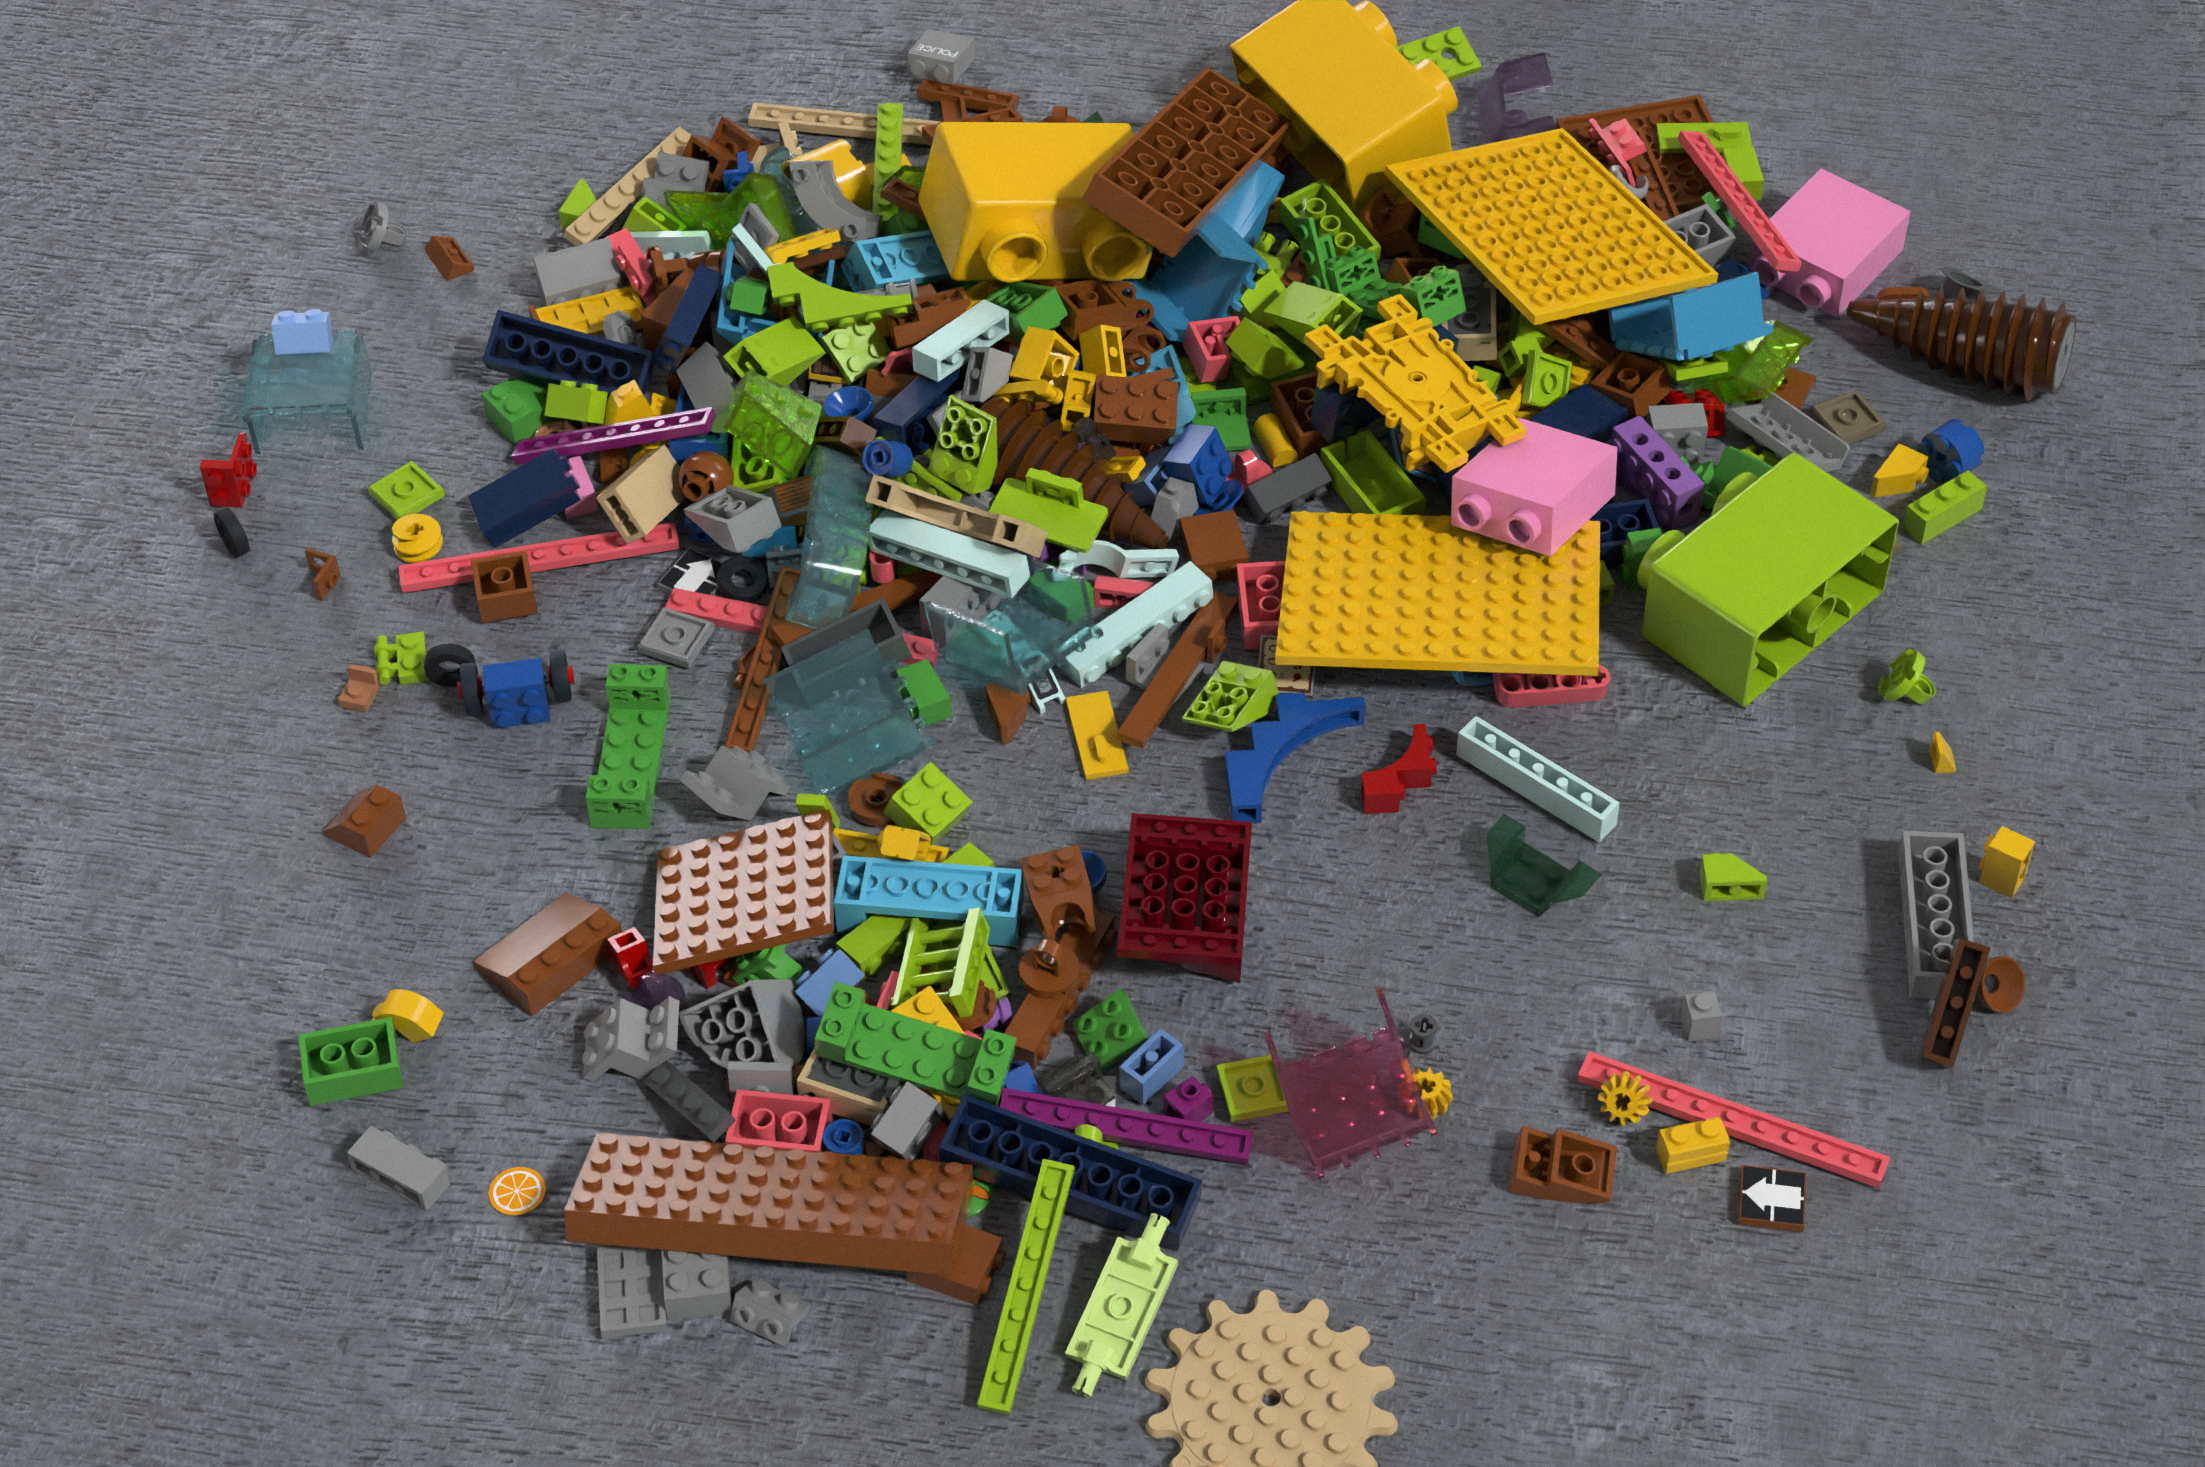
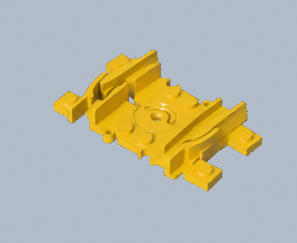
M1401 294L1378 302L1377 311L1384 317L1386 322L1365 329L1362 342L1353 335L1343 340L1327 324L1304 335L1303 342L1322 359L1316 366V369L1319 371L1316 384L1318 388L1322 389L1337 382L1340 385L1339 392L1342 395L1358 388L1357 397L1365 398L1382 415H1385V425L1387 427L1395 428L1398 424L1401 426L1400 431L1403 433L1401 450L1403 452L1412 451L1408 453L1405 467L1409 472L1433 461L1447 473L1467 463L1469 454L1466 451L1480 444L1490 433L1502 446L1526 437L1527 429L1512 414L1515 411V406L1511 401L1503 399L1497 402V397L1487 387L1488 381L1476 382L1478 371L1470 369L1453 352V341L1443 339L1440 342L1439 334L1432 328L1433 322L1431 319L1423 317L1417 320L1418 312Z

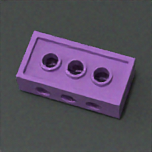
M1641 416L1613 427L1610 445L1618 447L1616 475L1622 480L1625 487L1632 491L1639 500L1649 499L1658 523L1668 531H1680L1699 522L1705 483Z

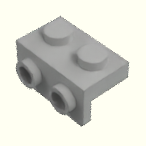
M753 1279L735 1294L730 1321L779 1345L785 1346L789 1343L792 1328L808 1315L810 1304L800 1300L794 1294L785 1293L772 1287L768 1282Z

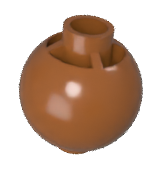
M705 450L693 453L685 459L679 470L678 481L685 497L691 502H697L713 492L717 493L723 490L728 485L733 486L734 475L731 465L722 455Z

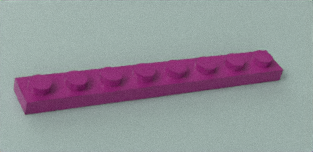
M713 407L521 439L518 441L511 457L515 464L518 465L527 463L552 448H555L560 456H580L589 452H604L613 448H628L637 444H652L661 440H676L685 436L703 435L710 432L716 418V413Z
M1003 1088L1001 1108L1073 1134L1078 1125L1087 1124L1098 1128L1102 1132L1103 1140L1248 1164L1253 1131Z

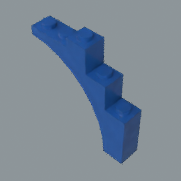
M1305 693L1276 694V721L1251 723V750L1225 752V774L1231 820L1262 823V800L1266 785L1274 770L1286 756L1305 742L1340 728L1364 725V697L1306 701Z

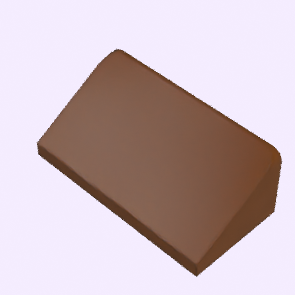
M431 236L426 247V253L445 280H452L474 271L475 267L454 237Z

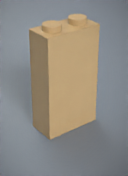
M665 444L644 454L596 497L627 544L647 535L686 498L680 489L678 481L680 467Z

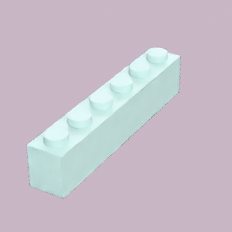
M884 509L866 530L870 551L1010 598L1015 596L1030 577L1027 557L1025 555L923 521H918L899 513Z
M1189 561L1058 650L1060 669L1080 688L1096 681L1100 675L1112 667L1118 666L1158 623L1167 626L1169 629L1176 623L1184 621L1188 615L1198 608L1207 605L1213 599L1212 580Z
M1475 716L1458 733L1456 752L1458 757L1600 843L1617 825L1620 802L1481 718Z

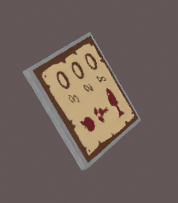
M1261 634L1258 668L1273 671L1280 694L1305 693V696H1313L1316 666L1276 665L1277 636Z

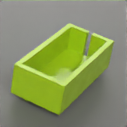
M1369 430L1347 438L1346 462H1344L1345 442L1343 440L1321 448V462L1333 479L1331 486L1354 514L1425 516L1426 498Z

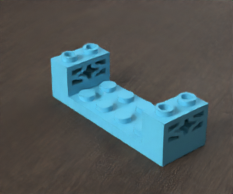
M931 230L855 241L841 264V268L853 292L886 287V284L889 282L894 284L910 282L913 278H915L916 284L951 278ZM968 281L969 284H975V285L981 282V281Z
M843 855L834 900L837 932L850 933L867 920L871 913L966 921L968 910L980 907L990 927L987 944L1017 947L1024 904L1023 869Z

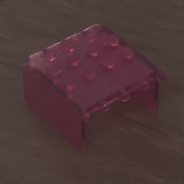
M1382 988L1376 989V993L1388 1025L1371 1032L1374 1040L1368 1041L1366 1034L1343 1042L1345 1051L1339 1052L1336 1045L1313 1054L1314 1063H1310L1307 1056L1287 1064L1270 1031L1264 1033L1296 1134L1311 1160L1319 1180L1325 1178L1323 1169L1342 1162L1346 1170L1350 1169L1352 1166L1349 1159L1370 1151L1373 1152L1375 1158L1381 1157L1379 1148L1402 1140L1405 1147L1410 1146L1409 1136L1428 1130L1432 1137L1438 1135L1405 1039Z

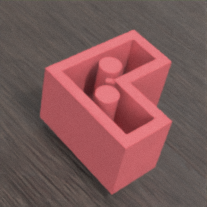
M1238 316L1188 323L1182 345L1201 383L1226 379L1231 359L1234 357L1230 354L1233 350L1225 342L1239 325L1240 320Z

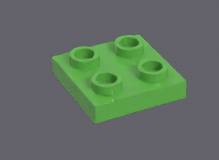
M1121 988L1072 1022L1093 1070L1099 1074L1148 1040L1127 993Z

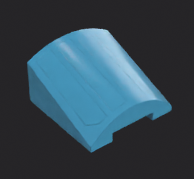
M1263 163L1217 212L1252 248L1262 232L1285 179L1283 174L1266 163Z
M730 237L721 265V275H723L719 287L716 331L725 339L737 345L744 338L781 322V319L773 318L769 310L762 315L730 309L731 301H727L729 286L747 274L744 268L732 263L736 238ZM829 260L819 282L829 286L832 285L835 260ZM797 318L798 321H799V322L804 326V328L806 329L805 322H804L802 319ZM812 330L808 331L823 348L819 339L825 335V331L819 333L812 332Z

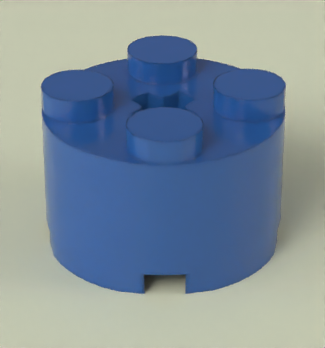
M1951 419L1924 436L1921 443L1917 445V452L1929 456L1926 467L1929 469L1931 479L1935 482H1948L1967 470L1971 472L1983 462L1981 460V455L1984 454L1983 442L1974 428L1971 426L1966 428L1960 424L1963 422L1962 420Z

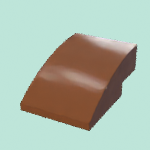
M962 287L912 298L913 311L908 312V315L894 318L892 315L886 316L890 337L897 348L926 339L959 317L971 305L970 298Z
M1522 1126L1514 1139L1508 1191L1559 1202H1610L1617 1146L1558 1128L1554 1134H1549Z

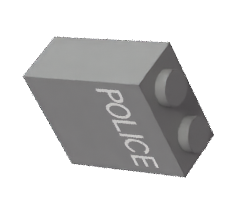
M928 29L907 53V76L954 85L974 61L975 38Z

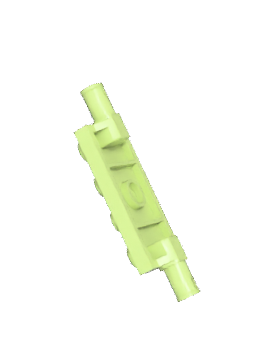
M1151 1213L1141 1238H1137L1136 1241H1128L1117 1237L1065 1351L1066 1357L1084 1364L1072 1387V1391L1080 1396L1084 1392V1397H1092V1392L1101 1373H1108L1127 1381L1178 1266L1177 1259L1169 1257L1160 1251V1241L1170 1223L1163 1216L1158 1220V1214Z

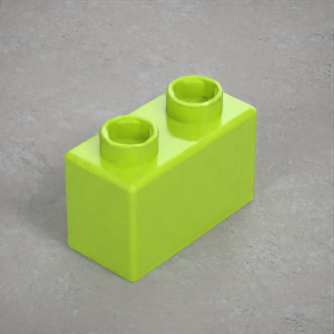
M1797 453L1788 454L1761 477L1756 476L1752 472H1743L1731 480L1723 489L1708 519L1688 535L1679 530L1666 532L1646 552L1637 573L1638 584L1647 591L1641 629L1642 636L1739 705L1745 707L1883 592L1899 520Z

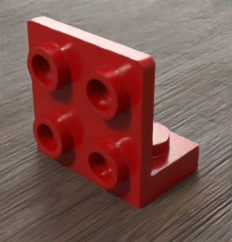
M1696 389L1694 393L1684 394V391L1673 390L1661 400L1663 405L1703 403L1708 423L1707 437L1725 436V404L1710 389Z

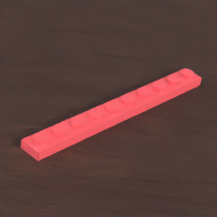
M1680 131L1677 140L1740 222L1743 229L1752 238V241L1767 258L1772 268L1782 273L1787 271L1799 272L1802 264L1801 260L1705 134L1701 132Z
M671 522L656 525L647 535L628 544L619 531L404 564L398 565L402 593L474 582L471 560L527 550L530 570L533 573L678 550L680 547L676 524Z
M673 588L665 606L666 608L713 622L716 626L760 634L768 610V606ZM798 613V614H797V617H799V616H801V615H804V614H803V613ZM901 633L913 657L900 663L911 665L928 659L934 669L942 650V641Z
M1588 1051L1579 1071L1577 1082L1602 1090L1601 1085L1604 1081H1610V1076L1613 1073H1617L1621 1077L1624 1071H1629L1632 1080L1637 1075H1641L1639 1084L1641 1086L1644 1084L1650 1085V1089L1645 1093L1653 1097L1651 1104L1647 1105L1650 1108L1690 1122L1706 1121V1119L1720 1117L1729 1136L1876 1188H1880L1890 1161L1889 1156L1590 1051Z

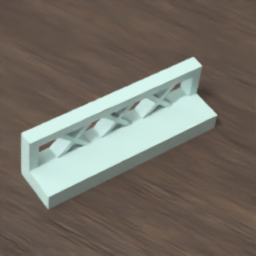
M708 231L630 232L645 257L647 247L657 245L662 251L664 260L688 258L690 260L695 253L712 252L715 250Z

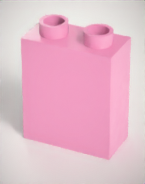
M1821 168L1769 219L1801 260L1802 264L1799 272L1787 271L1782 273L1774 270L1754 242H1752L1748 269L1759 273V282L1761 284L1774 286L1798 298L1805 306L1812 309H1820L1837 318L1848 307L1849 302L1854 301L1902 252L1911 211Z
M1518 417L1517 419L1527 429L1525 438L1502 446L1494 439L1452 476L1451 525L1552 556L1615 495L1618 447Z

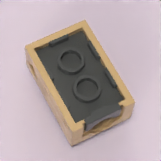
M1484 280L1460 281L1466 311L1443 322L1442 326L1459 339L1457 355L1463 361L1497 360L1496 287L1489 280H1486V282Z
M815 1048L797 1079L798 1095L831 1099L832 1113L872 1126L875 1118L881 1112L886 1113L892 1104L889 1100L898 1086L904 1087L906 1084L815 1055Z

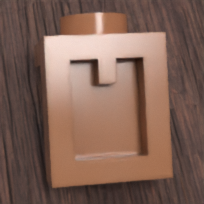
M350 664L347 668L350 679L338 699L339 706L366 713L380 689L376 670L367 666Z

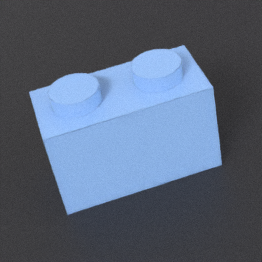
M319 309L308 310L305 313L282 311L275 314L271 323L276 355L331 351L334 341L329 312H321Z

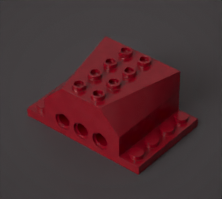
M1132 813L1117 957L1155 960L1240 983L1252 822Z

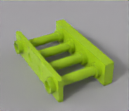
M980 907L968 910L967 919L963 926L925 932L919 918H912L910 930L906 933L907 943L895 994L891 998L892 1010L916 995L917 987L953 982L952 987L948 991L936 994L943 1004L950 1003L952 1006H955L960 1018L972 1016L990 934V927ZM962 938L961 944L956 948L926 952L927 944ZM957 960V965L953 969L921 974L922 965Z

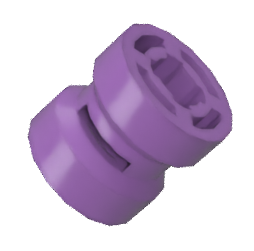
M1007 997L997 999V1009L994 1017L985 1025L980 1026L983 1034L986 1028L994 1030V1028L1001 1026L1006 1029L1011 1023L1013 1015Z

